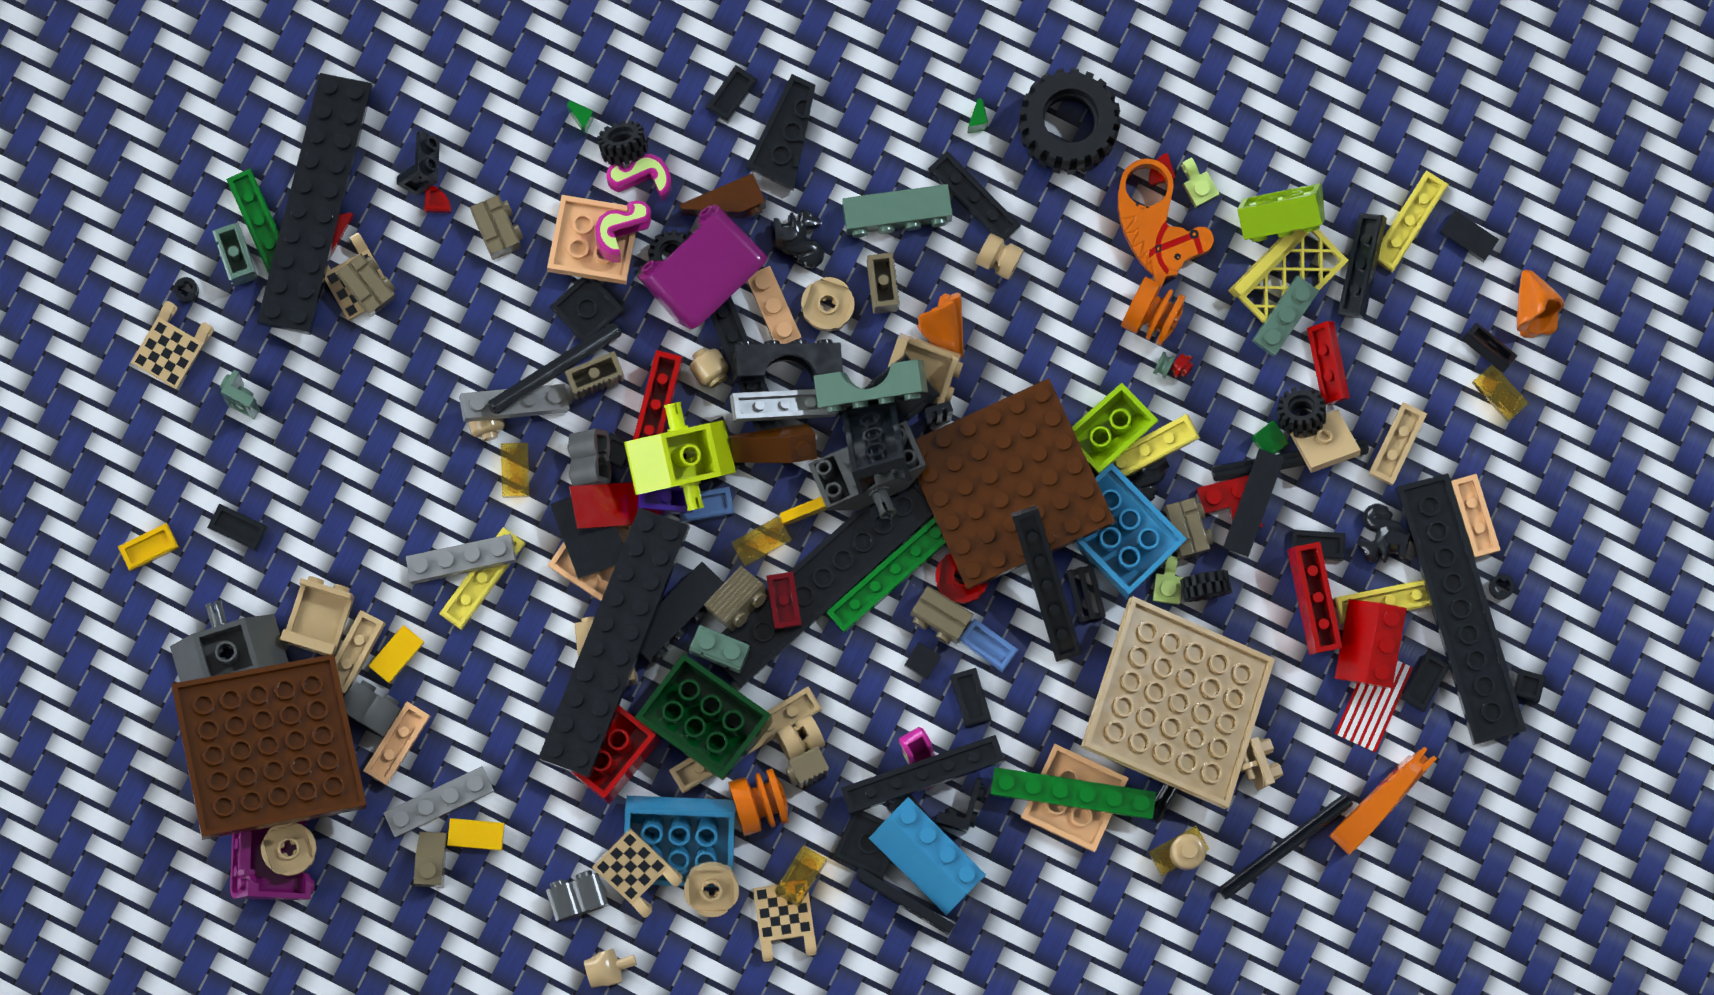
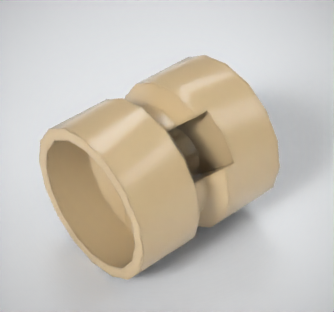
M990 233L975 264L987 270L994 268L995 274L1009 281L1024 250L1012 243L1005 245L1004 239Z
M810 714L797 720L794 727L787 725L775 732L777 740L788 760L817 746L819 749L825 746L823 736Z

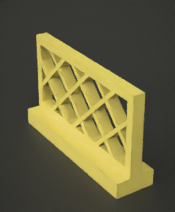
M1303 229L1294 230L1292 235L1280 237L1228 291L1264 323L1268 317V308L1276 306L1268 305V290H1282V295L1289 287L1286 286V271H1300V277L1304 280L1305 271L1318 272V283L1315 285V288L1320 290L1349 260L1319 229L1311 231L1318 239V249H1304V237L1309 232H1304ZM1300 243V249H1294ZM1289 253H1300V268L1286 267V256ZM1304 253H1318V268H1304ZM1323 253H1332L1339 262L1333 268H1323ZM1271 271H1281L1282 286H1268V274ZM1263 280V286H1257ZM1253 289L1263 290V305H1254L1246 296Z

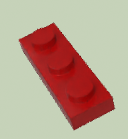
M1326 321L1307 328L1321 398L1324 397L1326 405L1350 399L1334 321Z

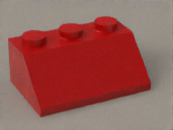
M1348 599L1341 637L1343 648L1339 649L1334 679L1385 689L1393 688L1407 608Z
M619 706L590 779L571 771L569 772L610 805L661 741L653 731Z

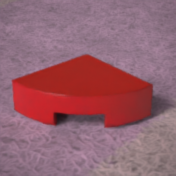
M1165 153L1156 160L1168 168L1173 180H1175L1176 177L1169 155ZM1151 168L1148 178L1149 186L1165 183L1162 174Z
M431 186L425 190V212L452 213L449 199L439 188Z

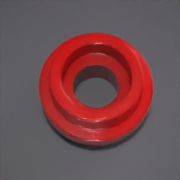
M1182 353L1174 361L1170 370L1174 373L1173 376L1175 378H1179L1181 375L1186 377L1192 370L1194 364L1191 363L1193 359L1191 355L1186 356Z

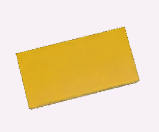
M821 496L781 512L779 517L782 526L785 527L823 512L827 508Z
M165 523L118 546L131 572L179 549V546L169 525Z
M402 625L369 664V668L390 684L425 642L405 625Z
M450 818L447 846L502 851L505 823Z

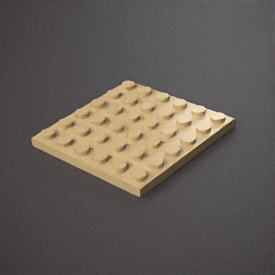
M1132 596L1128 599L1081 748L1220 808L1227 809L1232 800L1275 658Z

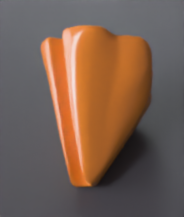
M1523 270L1521 273L1516 328L1517 331H1520V335L1525 338H1535L1541 334H1553L1558 327V313L1565 304L1563 298L1531 270Z
M945 293L940 296L937 307L918 316L919 324L917 328L932 344L961 354L960 358H962L963 321L961 294L954 293L949 295Z

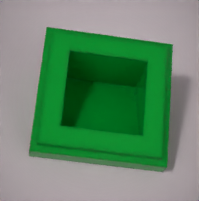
M982 98L977 99L968 125V134L984 131L988 126L987 114Z
M570 100L567 103L568 111L586 135L594 119L593 111Z
M1274 420L1251 438L1258 448L1276 454L1289 444Z

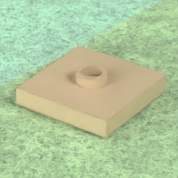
M1338 409L1326 413V423L1323 424L1321 430L1316 428L1317 434L1312 436L1311 432H1308V437L1304 438L1303 433H1299V437H1294L1293 431L1290 434L1311 473L1360 455L1361 450Z

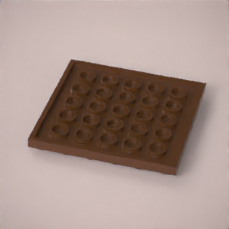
M1049 378L915 439L927 466L917 479L968 591L1026 565L1011 515L1013 512L1035 505L1038 506L1052 553L1116 524Z
M334 654L171 684L202 840L366 809L367 804Z

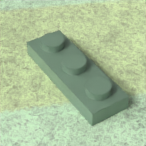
M1295 276L1252 339V342L1271 356H1275L1319 290L1300 276Z

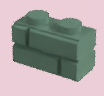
M233 223L212 231L232 286L235 287L256 280L258 275L239 224Z
M699 625L689 652L691 655L723 668L729 667V670L740 674L749 654L750 645Z

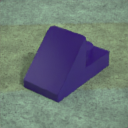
M680 486L638 494V508L649 511H661V515L693 512V510L687 511L683 487L680 488Z

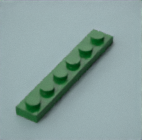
M935 517L826 612L844 634L946 545Z
M994 767L990 793L993 796L1149 820L1153 819L1156 792L998 767Z

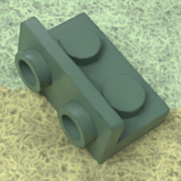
M233 370L231 375L227 374L220 385L224 401L227 406L255 420L260 410L256 399L252 397L254 394L243 387L244 382L240 373Z

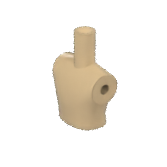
M614 949L597 953L592 958L584 960L591 988L623 982L621 970L637 965L635 955L618 959Z

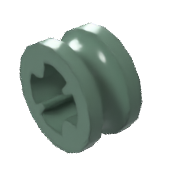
M1163 351L1153 373H1161L1162 378L1165 379L1175 357H1167L1166 352Z

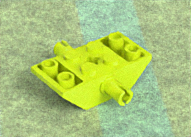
M681 402L664 405L670 428L666 433L624 442L635 494L638 495L680 486V488L683 487L687 511L704 508L699 488L701 480L736 473L725 420L688 427V425L685 426ZM686 453L687 459H684L683 454Z

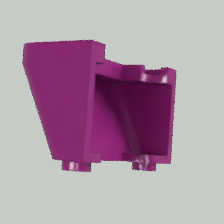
M715 204L701 211L698 222L700 227L664 261H649L642 267V273L637 276L678 324L689 329H694L701 325L765 264L768 258L748 235Z
M306 820L297 822L306 827ZM271 827L232 834L230 893L232 898L264 900L311 899V895L314 892V880L310 878L309 873L303 872L297 876L286 877L275 874L265 864L261 854V844ZM290 841L285 842V847L281 849V853H287L288 856H292L297 846L291 845Z

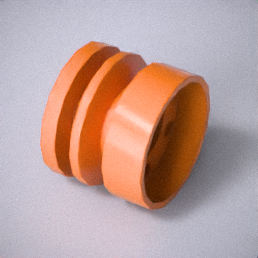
M1144 277L1121 323V327L1137 334L1142 326L1146 325L1148 326L1146 339L1150 340L1156 330L1160 334L1155 344L1162 346L1163 342L1172 335L1183 313L1186 296L1179 294L1175 304L1169 301L1174 290L1170 289L1161 298L1158 296L1161 284Z
M773 768L766 770L768 783L763 784L760 773L755 774V787L750 786L746 777L728 782L744 836L760 832L761 818L766 817L771 828L776 827L773 815L777 813L782 825L789 823L786 796L781 781L774 774Z

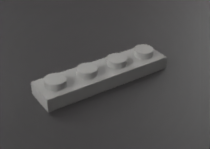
M565 384L541 386L499 414L492 413L487 403L507 389L461 393L459 396L464 422L567 413L570 409Z
M815 389L732 393L730 395L733 422L835 417L838 412L827 413V409L818 408Z
M511 534L406 556L409 581L412 585L517 562Z
M483 766L384 812V815L394 837L398 838L494 792V789Z

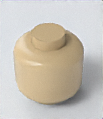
M704 347L692 355L694 360L690 364V370L701 386H709L712 389L728 378L727 373L730 367L717 349L707 350Z
M503 419L468 422L472 436L481 437L482 441H490L498 438L497 433L503 430L504 421Z
M1183 834L1177 837L1170 847V858L1173 864L1182 870L1197 868L1206 857V846L1203 840L1194 834Z

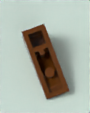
M753 173L679 204L682 216H699L703 209L714 204L719 206L730 218H744L746 216L753 218L763 212L762 209L766 208V201Z
M808 423L729 436L734 463H794L817 459L816 437Z

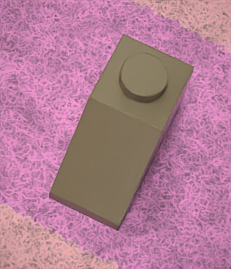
M419 832L415 856V886L444 888L447 833Z

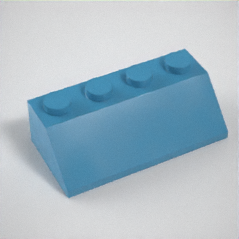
M909 797L869 837L946 916L986 876Z

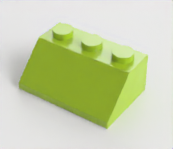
M1318 183L1243 198L1237 212L1244 240L1251 239L1252 242H1260L1266 240L1268 235L1277 234L1278 237L1292 235L1294 230L1303 229L1304 232L1318 230L1325 220L1322 184Z
M1121 383L1073 425L1072 429L1091 470L1100 474L1158 423L1159 420Z

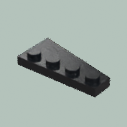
M791 74L746 165L747 170L794 191L816 88L815 84Z

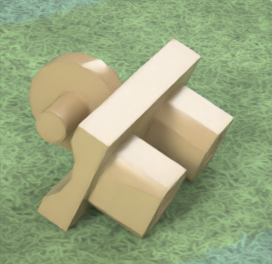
M1259 737L1250 739L1240 773L1245 771L1248 781H1254L1257 790L1275 783L1276 779L1283 776L1280 764L1277 762L1269 765L1266 759V755L1274 752L1271 739L1259 740Z

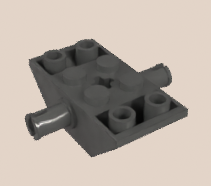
M907 420L899 424L906 463L912 478L910 481L896 479L892 470L874 475L876 484L872 485L865 493L859 495L851 472L848 447L808 464L827 510H860L875 503L881 519L889 518L885 508L888 509L891 517L896 514L897 511L890 496L907 489L927 467Z
M221 600L213 601L216 613L211 602L205 605L212 626L210 629L193 633L170 646L180 682L289 662L284 644L280 640L281 634L275 614L246 617L228 623ZM227 649L234 652L230 659L222 657L226 655Z

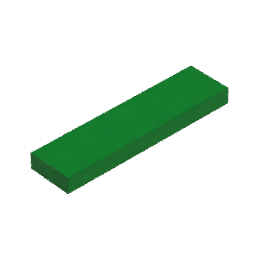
M250 168L226 180L269 274L279 231Z

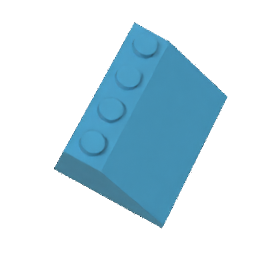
M1112 463L1103 472L1098 474L1095 479L1116 524L1072 544L1128 599L1187 539Z
M627 795L624 834L631 828L669 865L682 874L683 881L679 886H684L691 868L705 862L722 863L723 865L730 866L733 870L736 805L734 800ZM663 874L652 884L673 886ZM710 883V884L707 886V887L719 888V887H716L713 883Z

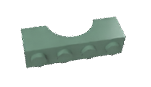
M919 359L891 363L890 371L885 380L878 386L870 389L859 388L844 372L814 376L818 408L827 409V413L843 411L842 406L852 405L853 409L869 407L868 402L877 400L879 405L895 403L894 398L904 396L905 401L921 398L920 394L928 393L924 360Z

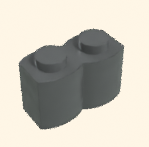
M595 428L570 434L567 449L571 458L569 478L572 486L610 484L612 470L609 460L610 439L608 432Z
M364 680L361 683L354 681L344 696L347 716L384 738L401 711V708L398 707L400 702L388 694L381 697L374 693L376 687Z
M588 870L577 874V879L566 883L565 879H561L550 884L551 888L547 889L546 893L556 923L609 906L598 873L592 874V871Z

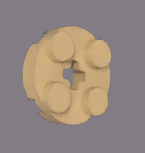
M821 278L807 286L802 295L801 308L804 319L812 327L821 331H838L850 321L854 312L855 301L852 292L843 281L836 278ZM827 298H831L832 304L836 305L834 309L830 308L829 311H825L824 306L820 305L821 301H826Z
M297 822L271 827L261 844L262 858L267 867L275 874L286 877L297 876L305 872L314 863L317 852L313 834ZM290 841L291 845L297 846L292 856H288L287 853H281V849L285 847V842Z
M705 862L691 868L684 884L686 902L698 914L705 917H718L725 914L736 903L739 895L738 879L733 873L732 868L718 862ZM713 883L716 887H719V890H716L714 895H709L708 891H704V887Z

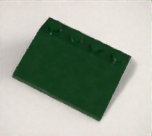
M684 653L635 716V719L721 780H724L753 749L773 723L772 715Z

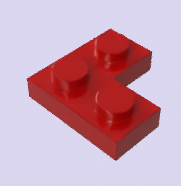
M1249 475L1198 487L1196 491L1205 515L1229 509L1233 521Z

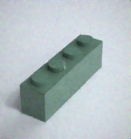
M948 184L842 199L846 234L853 235L854 238L865 237L869 235L868 232L879 231V234H889L895 232L897 228H905L907 231L920 229L921 225L932 224V227H941L947 225V222L952 221Z

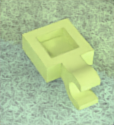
M1192 157L1182 162L1181 168L1189 180L1183 184V187L1195 208L1219 196V192L1208 172L1199 174Z
M1170 556L1165 561L1164 575H1155L1153 602L1180 604L1182 590L1180 580L1183 577L1175 576L1178 557Z

